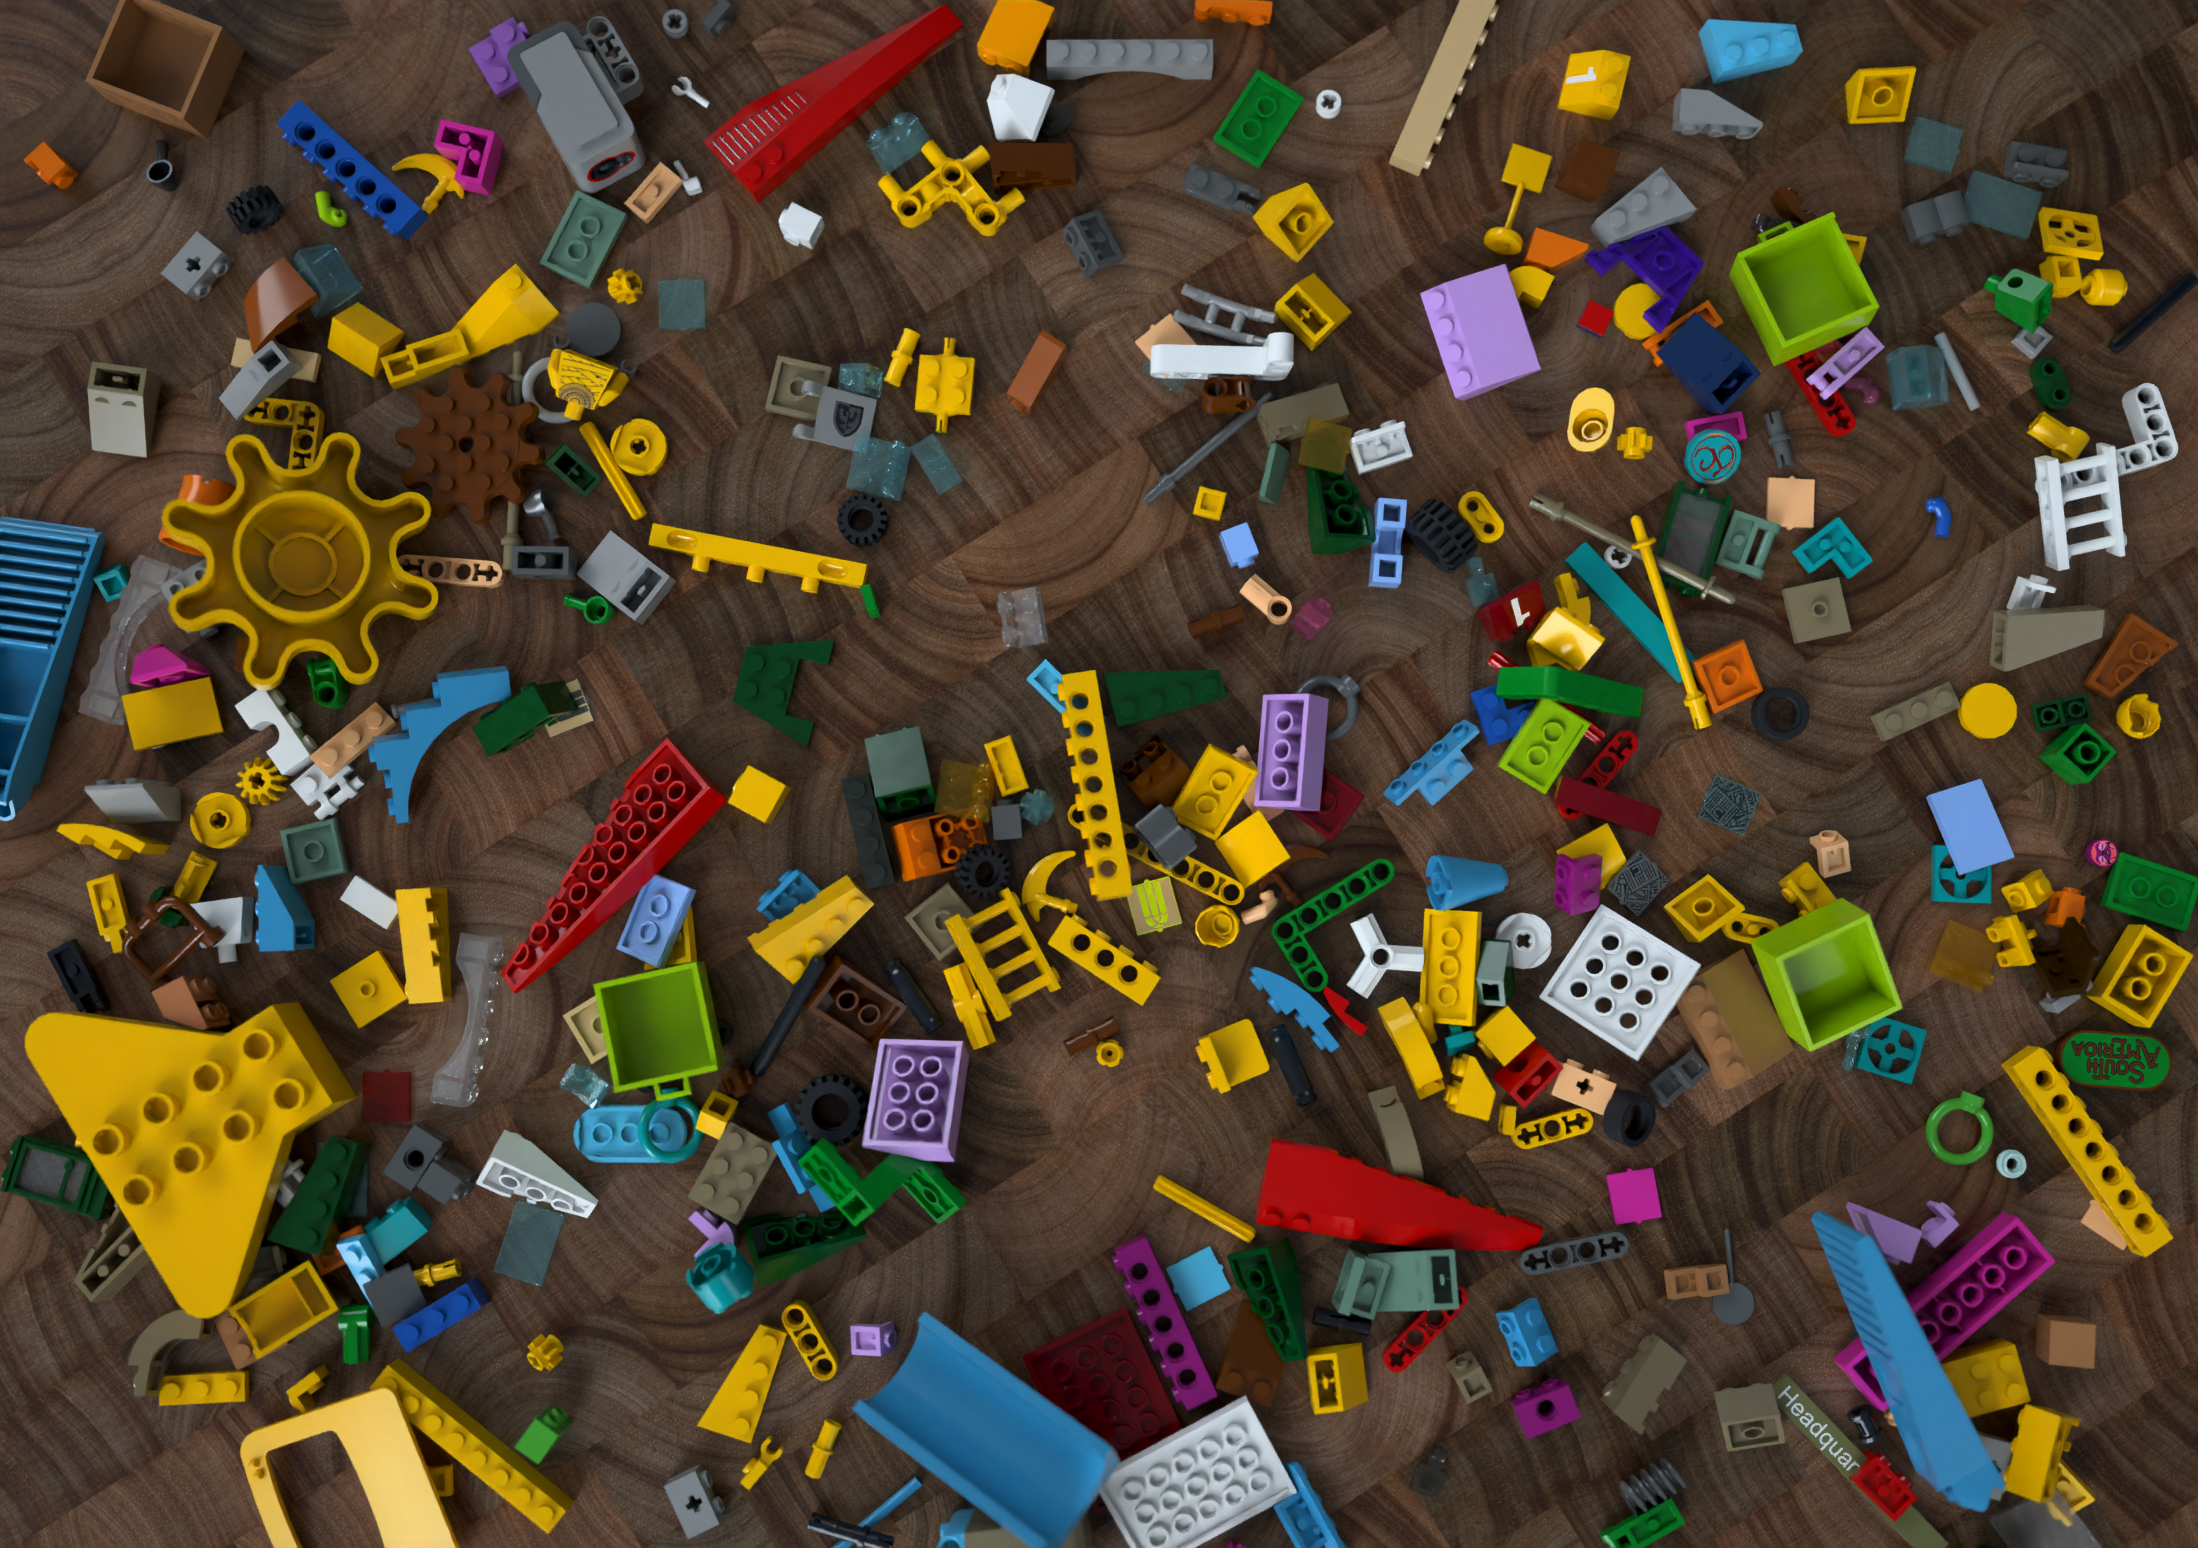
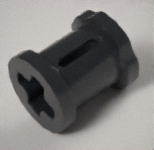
M1869 1404L1859 1405L1847 1413L1849 1421L1854 1422L1860 1433L1859 1439L1863 1443L1874 1442L1885 1433L1883 1428L1877 1425L1871 1414L1873 1409Z

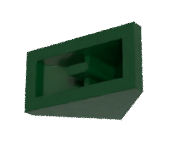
M564 442L544 462L584 499L603 480L594 469Z

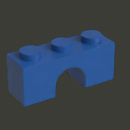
M475 1277L392 1329L407 1353L485 1306L491 1300L478 1278Z

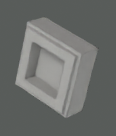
M2041 326L2034 333L2022 327L2010 342L2030 359H2033L2053 336Z

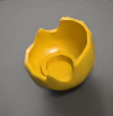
M2148 694L2133 695L2118 707L2116 714L2117 724L2123 732L2133 738L2142 739L2152 736L2160 727L2159 705L2147 699Z
M1212 905L1204 909L1195 922V933L1204 945H1213L1218 948L1227 946L1235 941L1240 932V919L1233 909L1225 905Z

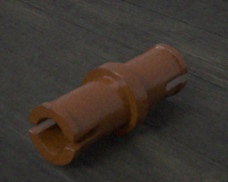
M1237 604L1219 612L1216 610L1211 611L1208 616L1187 622L1191 637L1196 639V637L1213 631L1221 632L1224 627L1245 621L1246 619L1242 606Z
M1111 1015L1092 1027L1090 1025L1084 1027V1031L1067 1040H1063V1043L1070 1057H1072L1074 1054L1092 1045L1094 1047L1098 1046L1099 1041L1121 1030L1114 1016Z

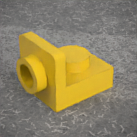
M324 1364L286 1391L290 1404L296 1410H300L301 1413L308 1412L317 1405L311 1394L325 1385L322 1379L330 1374Z

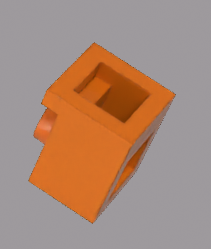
M44 141L23 159L26 164L36 170V173L47 184L50 185L53 182L60 189L69 187L73 183V179L79 175L57 150Z
M2063 887L2062 891H2053L2054 895L2049 898L2044 924L2063 928L2066 918L2074 916L2080 924L2081 919L2086 913V896L2081 895V890Z

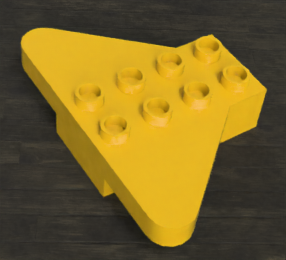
M300 1003L272 1005L229 1033L84 1012L64 1011L48 1013L38 1017L30 1025L25 1035V1049L30 1061L181 1308L187 1314L196 1318H210L227 1311L230 1307L239 1303L245 1294L294 1137L357 1097Z

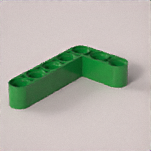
M1500 667L1495 696L1506 699H1550L1619 716L1639 718L1642 717L1645 689L1558 667Z
M1376 859L1369 862L1272 923V937L1305 989L1312 992L1323 990L1328 983V976L1305 939L1304 934L1390 882L1395 871L1390 861ZM1377 864L1384 865L1387 870L1386 877L1382 880L1377 879L1373 874V869ZM1354 878L1361 880L1363 884L1362 891L1357 895L1353 894L1349 888V884ZM1330 893L1336 894L1339 898V904L1335 909L1328 908L1325 903V898ZM1308 907L1315 912V919L1310 924L1304 923L1301 918L1302 911ZM1283 922L1288 923L1292 929L1290 936L1285 939L1281 938L1277 933L1278 925ZM1298 946L1303 947L1306 951V958L1300 963L1295 962L1292 958V951ZM1311 971H1318L1321 975V981L1317 986L1311 987L1307 983V975Z

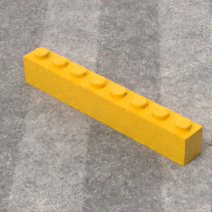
M400 1358L390 1363L371 1385V1390L381 1386L393 1387L399 1395L410 1422L547 1534L575 1502Z

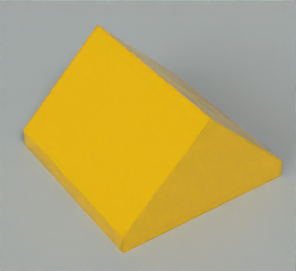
M1916 67L1858 69L1845 84L1849 124L1905 121Z
M357 302L332 318L327 348L368 375L376 378L383 367L380 358L392 354L405 332Z
M1709 874L1663 906L1686 940L1700 943L1745 910V907Z

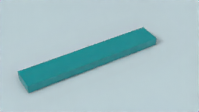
M1585 541L1563 562L1677 683L1682 682L1683 680L1664 624ZM1684 646L1691 670L1693 671L1691 662L1696 660V658Z

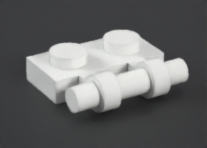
M350 763L331 779L314 764L290 785L308 806H313L318 801L321 803V807L314 814L322 821L329 814H335L339 810L338 806L345 800L356 796L358 789L365 782L358 775L349 781L347 776L355 770ZM336 785H339L341 790L333 797H330L327 793Z

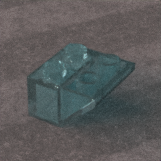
M1929 345L1897 348L1886 356L1893 411L1950 404L1943 349Z

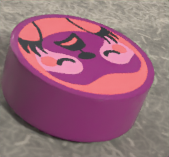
M2097 839L2088 844L2085 855L2091 865L2095 867H2108L2117 860L2118 850L2110 840Z

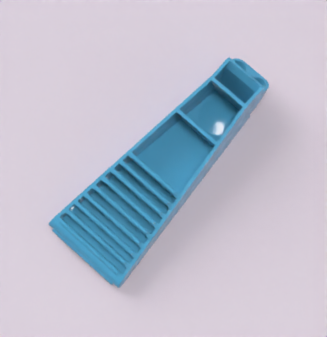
M5 516L0 518V820L3 821L12 820L29 801L33 786L40 785L95 582L93 577L98 571L106 541L105 534L97 532V529Z
M1816 1211L1812 1216L1815 1231L1915 1471L1929 1481L1937 1492L1942 1491L1951 1503L1954 1501L1962 1507L1981 1512L1985 1511L1988 1507L1993 1487L2005 1490L2006 1485L1990 1459L1874 1239L1824 1211Z

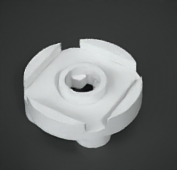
M1517 913L1506 917L1497 927L1494 939L1511 940L1514 967L1519 969L1535 968L1541 965L1548 958L1552 948L1550 928L1544 920L1533 914ZM1519 934L1522 936L1529 935L1530 938L1527 941L1530 945L1527 948L1524 946L1519 948L1517 946V936Z

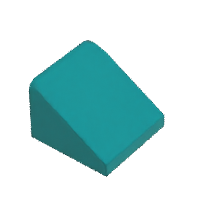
M124 563L99 570L93 577L106 602L134 593Z

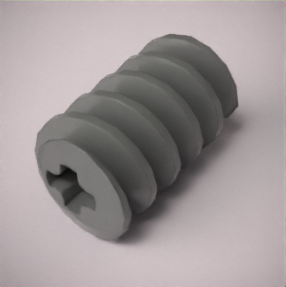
M1663 1457L1658 1459L1660 1468L1654 1463L1649 1464L1651 1474L1644 1469L1639 1470L1641 1480L1633 1474L1630 1475L1631 1486L1623 1480L1619 1482L1621 1493L1636 1517H1638L1636 1507H1640L1645 1512L1648 1511L1646 1501L1651 1502L1654 1506L1658 1505L1656 1500L1657 1494L1666 1500L1667 1488L1674 1494L1677 1493L1676 1483L1686 1488L1683 1479L1675 1467Z

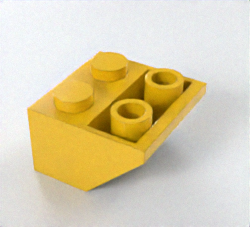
M1314 273L1295 284L1276 302L1274 312L1278 313V317L1311 351L1352 313Z
M1555 607L1544 615L1527 640V643L1566 669L1577 672L1600 647L1605 638L1599 635L1600 630L1592 624L1585 623L1584 625L1575 619L1576 614L1568 608L1562 607L1560 609Z
M1460 1052L1459 1056L1454 1057L1452 1061L1451 1073L1454 1076L1451 1085L1447 1084L1443 1100L1447 1101L1446 1107L1454 1112L1489 1121L1496 1092L1476 1058Z
M1361 1342L1307 1349L1308 1358H1306L1311 1407L1314 1414L1345 1411L1368 1401Z

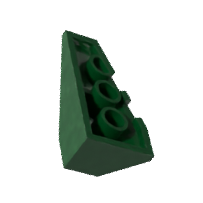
M1308 439L1306 441L1307 510L1312 554L1339 555L1374 543L1376 535L1372 514L1368 507L1364 508L1358 496L1360 491L1357 485H1352L1346 473L1348 468L1334 441Z
M1289 1237L1267 1241L1227 1255L1240 1291L1245 1290L1253 1303L1250 1308L1255 1315L1259 1313L1267 1326L1265 1332L1282 1361L1285 1363L1308 1358L1298 1264Z

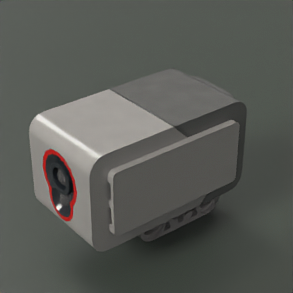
M602 16L594 17L588 22V34L583 37L573 23L562 21L513 46L507 53L508 63L525 97L577 186L582 192L588 194L595 193L639 170L646 162V156L634 125L623 107L624 104L642 94L644 84L637 66L611 22ZM601 32H607L603 37H596ZM614 50L617 56L616 59L610 55V51ZM596 52L606 68H602L595 56ZM628 78H634V81L631 83H623Z

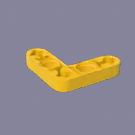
M266 398L257 407L267 410V414L255 412L254 415L248 413L243 417L254 424L293 428L288 464L289 470H298V468H303V466L309 467L317 459L322 444L325 417L323 410L314 403ZM281 406H287L289 409V414L284 420L276 418V410ZM311 409L315 413V418L312 417L307 420L304 418V415L309 414ZM309 426L312 429H314V432L307 429H302V427L308 428ZM305 436H311L313 439V445L308 450H302L300 447V441ZM299 454L307 457L311 456V459H302L301 457H299Z

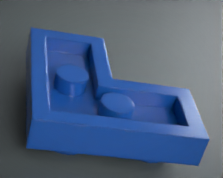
M1497 684L1470 693L1488 746L1514 738L1533 709L1534 701L1507 710L1503 698L1495 696Z

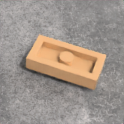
M660 162L628 198L625 205L648 224L683 184L682 179Z

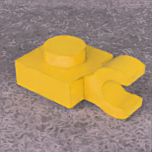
M772 1436L767 1437L762 1443L761 1457L758 1460L753 1457L742 1470L745 1476L740 1483L748 1490L761 1477L769 1465L781 1456L784 1450L783 1446L779 1447L776 1452L768 1449V1444L773 1439Z

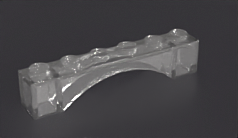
M141 554L133 562L130 570L131 577L127 586L121 592V602L118 610L111 618L110 631L107 638L101 643V654L98 662L91 669V680L87 690L80 697L79 713L110 724L123 725L126 713L121 696L131 694L127 679V658L132 639L146 616L167 599L161 590L162 584L180 574L183 569Z
M470 932L460 933L455 961L463 974L467 987L469 1002L468 1020L463 1038L455 1053L434 1075L430 1102L464 1108L472 1105V1101L474 1102L477 1098L478 1085L475 1083L477 1073L481 1072L484 1061L481 1056L482 1045L486 1044L489 1030L486 1028L487 1017L492 1015L494 1002L491 1000L492 990L496 989L499 980L496 968L498 961H501L504 953V945L501 944L502 938Z

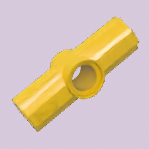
M966 962L943 970L953 995L952 1002L960 1022L964 1024L973 1050L996 1042L986 1015L988 1012L980 990L976 989L973 976Z

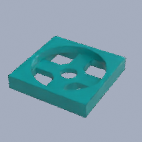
M1932 845L1931 902L1991 903V866L1966 873L1965 878L1959 880L1955 875L1957 871L1955 865H1952L1950 868H1940L1943 859L1950 854L1947 846ZM1939 879L1949 880L1954 884L1953 896L1944 890ZM1970 880L1981 881V890L1972 897H1966V884Z
M1886 1017L1866 1025L1854 1067L1911 1085L1927 1030ZM1890 1025L1885 1038L1880 1040L1871 1037L1878 1028ZM1902 1029L1908 1031L1914 1041L1912 1049L1900 1045L1899 1037ZM1888 1043H1892L1895 1047L1892 1054L1885 1052V1046ZM1868 1048L1877 1050L1880 1055L1877 1068L1869 1058ZM1899 1057L1908 1060L1904 1070L1897 1073L1889 1072L1893 1059Z

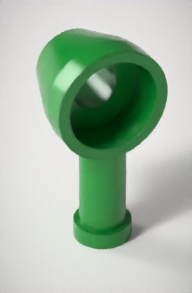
M567 593L564 597V605L584 611V616L590 623L601 625L612 621L615 617V608L603 597L594 596L588 601L572 593Z

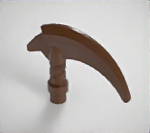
M1307 844L1284 846L1291 858L1260 879L1258 891L1262 893L1268 884H1277L1282 893L1285 894L1287 902H1290L1294 908L1300 905L1303 901L1299 897L1297 890H1294L1284 877V871L1291 864L1301 859L1321 858L1330 860L1331 858L1323 850Z

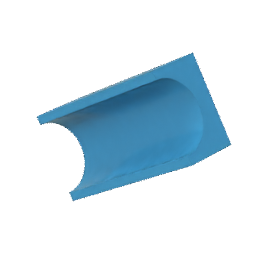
M924 1311L918 1319L919 1330L915 1343L901 1368L880 1392L868 1400L863 1401L859 1399L852 1410L868 1425L1030 1548H1062L1121 1461L1111 1446Z

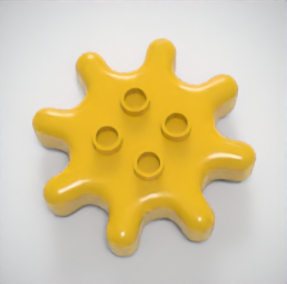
M338 432L326 437L315 462L309 467L300 470L284 469L276 465L264 444L258 438L247 434L238 435L230 440L226 448L229 468L237 481L236 490L233 495L224 503L216 506L202 505L186 499H177L168 503L162 512L163 525L171 539L196 548L203 553L207 560L206 572L202 579L172 596L169 602V611L173 621L179 628L191 632L199 631L221 622L233 623L243 629L250 638V645L244 660L243 669L247 681L258 690H270L280 685L292 658L306 651H319L329 655L346 681L358 685L366 684L374 679L378 670L379 660L377 653L368 637V630L373 622L387 614H397L414 620H423L430 617L436 610L439 596L437 588L428 580L404 571L398 564L396 550L400 543L421 533L429 524L431 507L428 500L416 492L402 493L383 501L374 500L366 496L357 487L355 482V476L360 465L361 449L357 440L347 433Z

